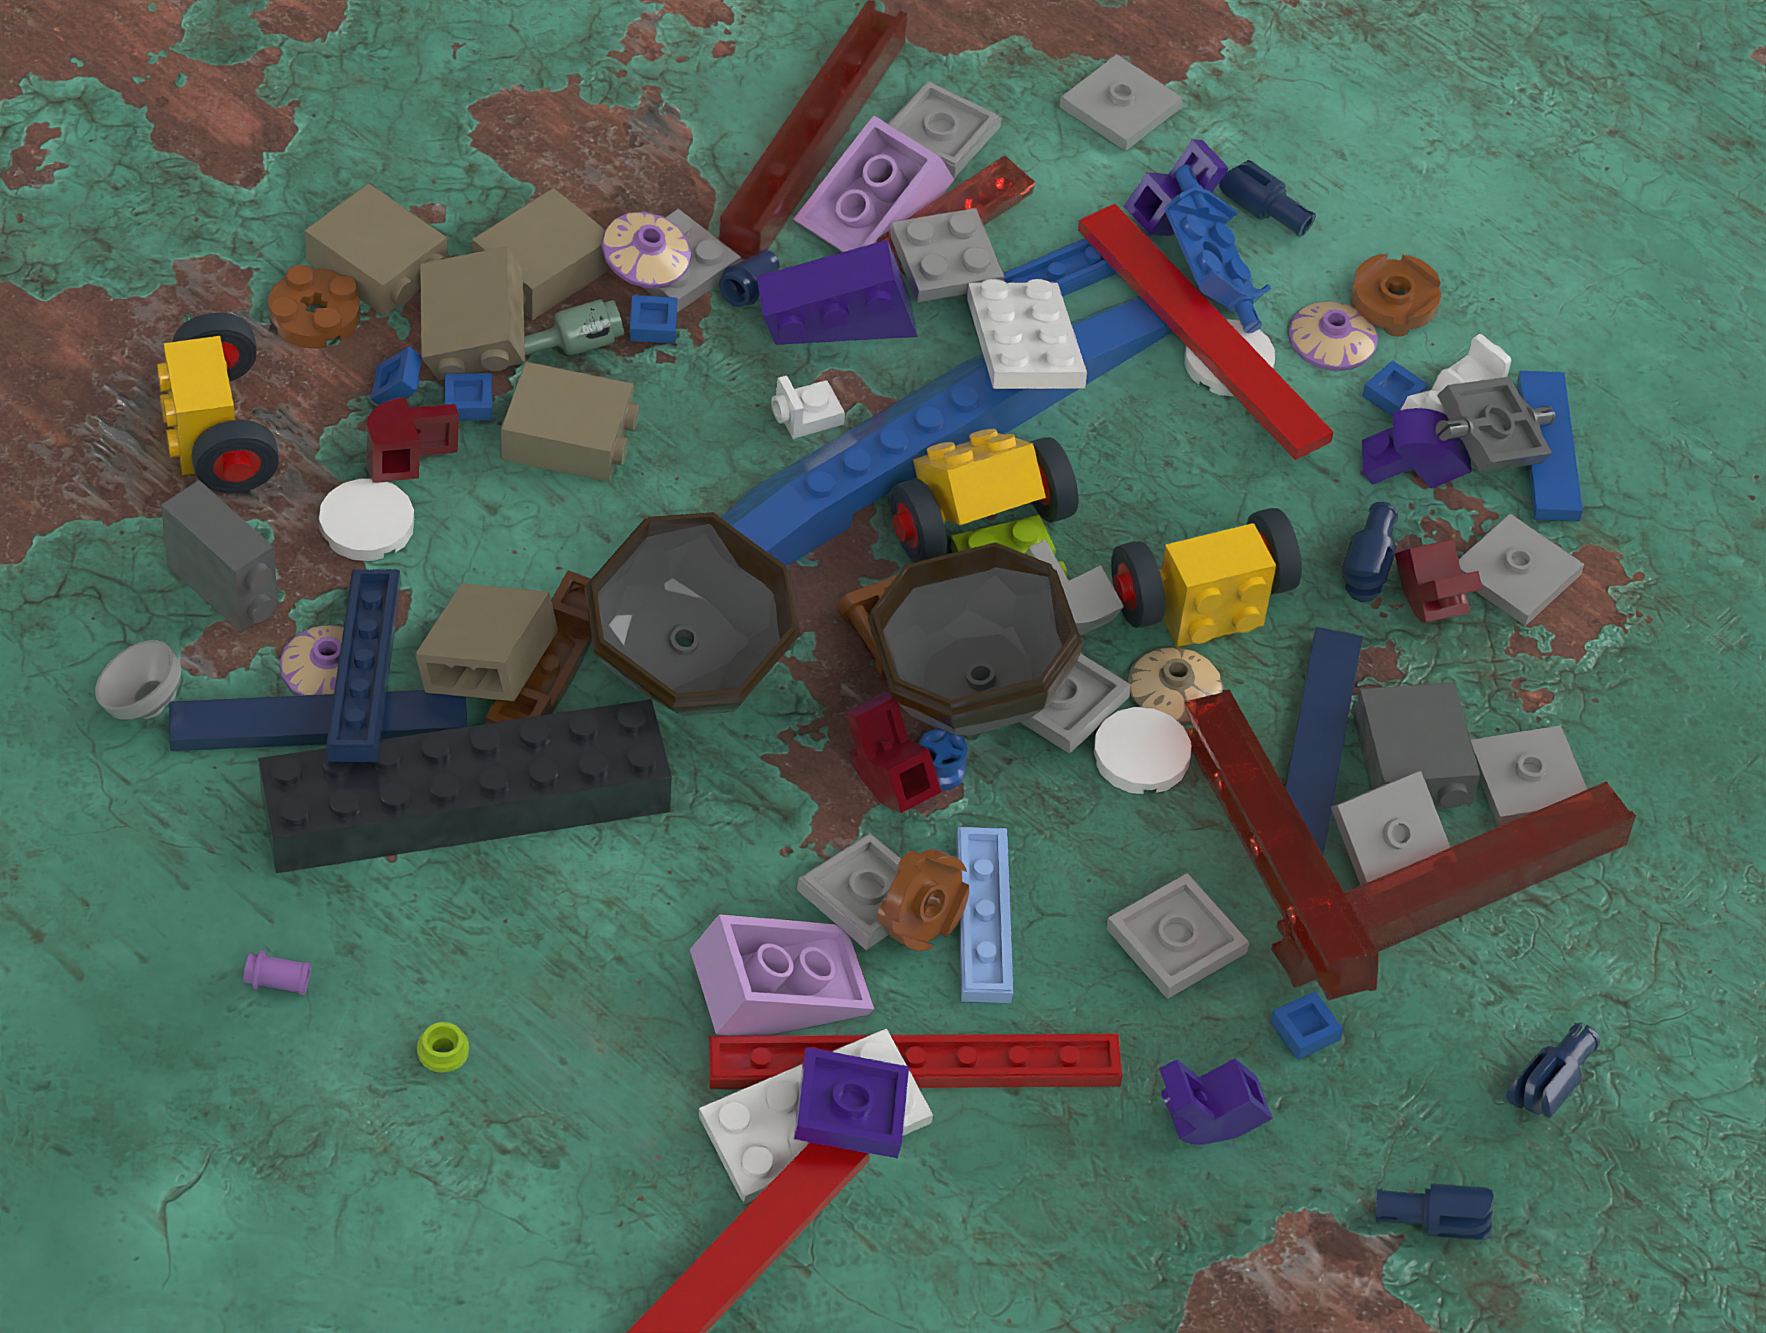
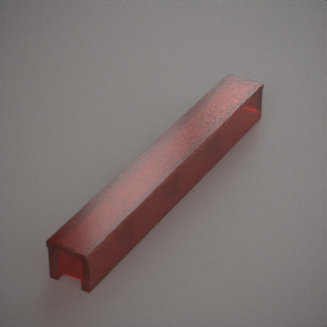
M867 0L720 216L719 240L738 254L741 259H747L756 255L760 250L769 249L905 45L907 13L899 11L896 17L877 11L876 2Z
M1230 689L1222 690L1221 693L1184 701V709L1194 725L1193 728L1185 729L1191 741V751L1327 1000L1369 990V992L1377 990L1379 953Z
M1603 782L1277 921L1276 927L1283 937L1282 940L1272 944L1271 950L1292 979L1291 983L1295 988L1627 845L1636 815L1633 811L1628 810L1608 782Z

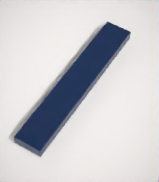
M352 570L326 745L327 762H378L401 588L400 570Z
M1320 627L1315 629L1271 861L1273 863L1317 872L1321 870L1363 636Z
M425 690L387 692L381 740L468 727L465 696L425 693ZM334 694L171 701L169 703L170 751L327 744Z

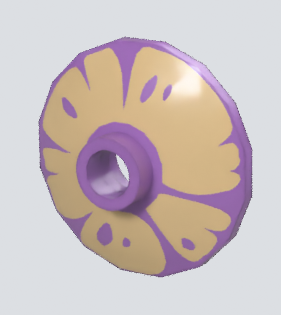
M633 212L614 219L605 230L602 242V251L609 267L617 276L636 286L644 288L666 287L679 281L689 267L691 251L687 238L677 225L663 216L648 212Z
M1334 301L1316 302L1300 309L1291 320L1288 335L1293 350L1304 361L1318 368L1332 371L1351 370L1367 363L1376 351L1378 340L1375 325L1367 321L1355 307Z
M335 625L312 627L297 634L284 647L280 659L282 680L293 694L297 696L334 694L344 627Z

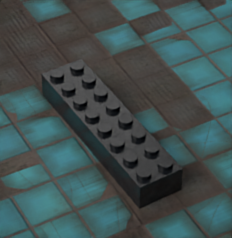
M652 699L382 739L380 741L378 762H327L326 748L258 758L261 797L276 873L670 812L672 776Z

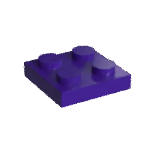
M806 1047L802 1063L794 1139L898 1159L903 1138L909 1066Z

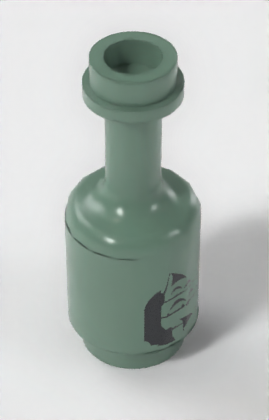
M598 299L557 312L554 315V325L552 328L524 336L525 355L559 346L566 355L571 356L614 343L615 337L624 335L623 324L614 300L603 303L602 299Z

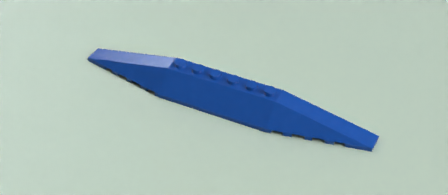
M1140 296L1071 321L1087 371L1086 385L1173 332ZM982 354L965 361L756 485L721 518L777 560L788 566L851 528L853 514L890 493L897 484L916 477L913 459L928 455L927 448L945 442H953L955 446L970 441V434L985 429H996L997 433L1006 434L1080 388L993 389L985 358Z

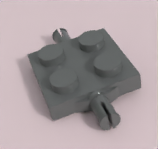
M1510 377L1447 385L1437 394L1449 419L1447 421L1442 420L1436 425V434H1441L1438 438L1441 440L1460 438L1468 450L1470 459L1475 463L1479 472L1542 463L1552 454L1541 434L1540 426L1551 425L1555 420V412H1550L1552 410L1550 406L1529 407L1519 395Z

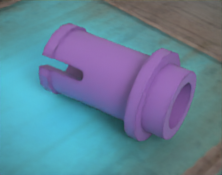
M260 950L259 954L249 953L243 982L252 984L253 990L259 991L260 987L264 986L305 995L310 979L311 963L269 957L265 950Z

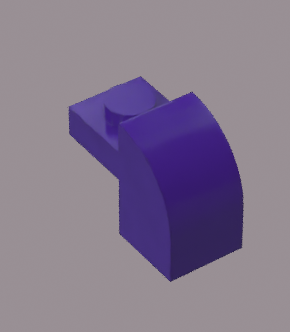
M1192 139L1169 174L1146 172L1124 205V208L1149 235L1172 236L1175 234L1164 210V207L1182 192L1173 174L1175 169L1182 165H1190L1198 184L1213 193L1228 171L1227 165L1203 140Z
M1411 408L1392 413V428L1362 440L1363 475L1372 485L1414 469L1432 489L1472 472L1471 459L1463 441L1460 438L1448 440L1438 438L1441 434H1436V425L1442 420L1447 421L1449 419L1446 414L1436 410Z
M1236 1058L1201 1077L1197 1076L1178 1059L1159 1068L1166 1086L1165 1089L1161 1090L1163 1101L1171 1114L1179 1139L1186 1143L1204 1145L1234 1139L1273 1119L1257 1076Z

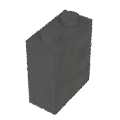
M200 480L161 504L167 566L232 626L242 633L255 623L265 621L271 616L273 611L278 609L274 547Z
M1455 682L1360 689L1354 722L1371 789L1413 772L1421 771L1435 807L1455 808L1464 804H1472L1480 772Z

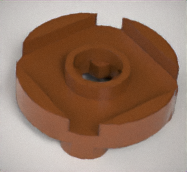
M1388 254L1375 255L1365 260L1356 270L1350 298L1351 306L1355 307L1367 321L1382 327L1391 336H1404L1410 329H1416L1429 323L1438 312L1442 294L1439 289L1440 279L1436 271L1424 261L1410 255L1402 254L1401 260H1387ZM1401 289L1405 292L1404 295H1394L1388 290L1396 292Z
M306 265L293 266L288 269L286 277L277 282L269 294L268 313L270 322L277 327V334L284 341L298 347H326V340L334 339L340 336V341H342L355 331L360 321V299L357 293L356 282L349 276L330 270L311 269ZM316 304L325 307L316 308L314 312L307 311V306Z
M930 849L922 853L916 851L907 852L899 861L897 867L898 874L890 886L886 900L882 902L878 909L877 919L879 924L887 928L892 939L912 950L924 951L933 947L934 945L928 942L938 934L947 937L960 921L969 897V885L962 881L961 870L967 872L965 865L959 859L938 849Z

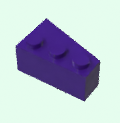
M888 240L757 276L763 317L775 345L918 337L911 298Z

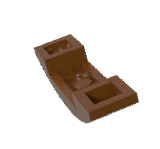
M569 570L566 572L551 599L558 627L556 635L515 701L495 700L486 716V723L542 716L554 712L573 681L592 642L585 596V585L591 578Z

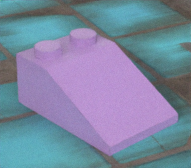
M873 115L793 220L840 252L888 240L890 244L893 242L889 234L891 223L925 217L954 181V178L940 156Z
M719 914L690 949L716 1035L768 1036L866 1016L874 1010L851 938L837 924Z

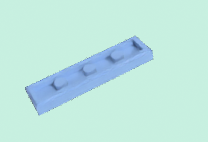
M958 827L956 835L957 859L965 865L967 872L961 870L962 881L969 885L968 901L959 921L961 1002L1012 1003L1013 971L1007 828Z

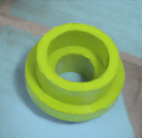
M438 1022L429 1026L420 1036L417 1043L418 1058L431 1071L440 1073L451 1072L460 1068L466 1062L469 1056V1041L456 1025L448 1022ZM440 1048H448L451 1051L437 1052L436 1050Z

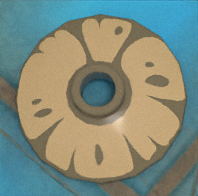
M1175 646L1156 648L1141 655L1131 667L1127 682L1131 684L1130 698L1137 707L1154 708L1171 715L1181 725L1195 724L1209 717L1219 706L1223 691L1220 673L1209 659L1193 650Z

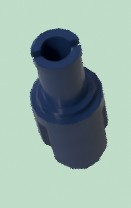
M1247 160L1227 171L1219 182V188L1225 196L1252 213L1260 220L1272 217L1293 231L1298 237L1306 234L1316 218V214L1313 211H1309L1286 195L1287 190L1285 189L1286 184L1251 160Z
M1376 502L1370 506L1364 530L1356 532L1351 537L1342 566L1346 591L1353 599L1359 602L1371 601L1381 593L1395 556L1396 547L1395 543L1391 540V534L1398 519V510L1386 502Z
M1575 1023L1557 1047L1548 1046L1542 1048L1508 1088L1506 1098L1509 1103L1520 1109L1525 1105L1526 1110L1537 1115L1543 1114L1550 1119L1581 1082L1582 1073L1580 1066L1600 1045V1039L1596 1031L1586 1025L1583 1031L1577 1035L1583 1026L1582 1023Z
M1431 1183L1430 1189L1425 1188V1193L1377 1189L1376 1223L1388 1222L1423 1225V1230L1428 1231V1236L1485 1240L1490 1237L1492 1232L1491 1221L1493 1218L1494 1195L1492 1190L1487 1187Z

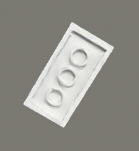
M988 279L982 283H968L967 300L993 389L1085 388L1087 371L1058 283H1050L1042 279L1030 280L1027 283H1006L998 279Z
M887 1028L832 1051L907 1066ZM802 1065L699 1108V1118L743 1204L753 1201L809 1143L794 1139ZM910 1071L908 1074L903 1135L931 1124L933 1114Z

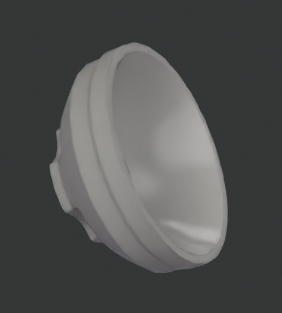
M148 640L132 645L120 652L103 669L95 687L96 699L103 709L118 719H149L158 716L164 707L175 698L181 675V664L174 651L164 642Z

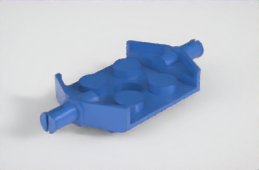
M1182 165L1175 169L1173 173L1182 192L1164 207L1165 213L1202 295L1211 297L1226 306L1229 311L1236 312L1244 332L1253 333L1262 327V322L1259 320L1253 304L1266 294L1271 287L1268 284L1262 289L1253 287L1250 280L1251 272L1239 256L1234 245L1235 237L1232 231L1225 225L1237 215L1236 210L1210 191L1203 189L1198 184L1190 165Z

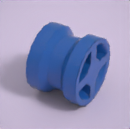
M940 729L931 730L922 737L920 745L928 748L941 791L951 790L960 785L964 779L968 746L961 735H955Z

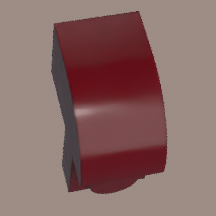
M403 397L389 400L377 406L369 414L367 420L366 463L372 483L419 479L420 456L458 453L459 413L456 405L446 404L409 408L406 398Z
M1454 539L1413 547L1395 553L1403 592L1414 615L1420 621L1430 622L1470 613L1467 594L1482 590L1483 588L1479 571L1461 573Z
M885 692L846 712L856 746L855 749L849 751L851 760L861 780L880 803L899 813H903L942 793L929 749L908 739L898 702L891 694Z

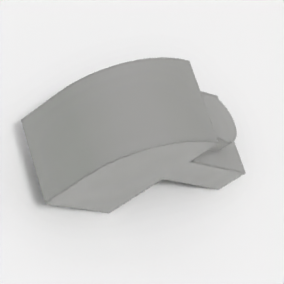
M1046 540L1029 547L1025 552L1029 556L1052 564L1053 569L1057 570L1080 635L1113 621L1124 606L1101 565L1068 581Z

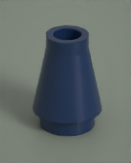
M763 249L756 255L725 268L719 282V290L723 298L729 304L736 307L754 304L760 297L757 276L778 271L780 263L777 256L773 252Z

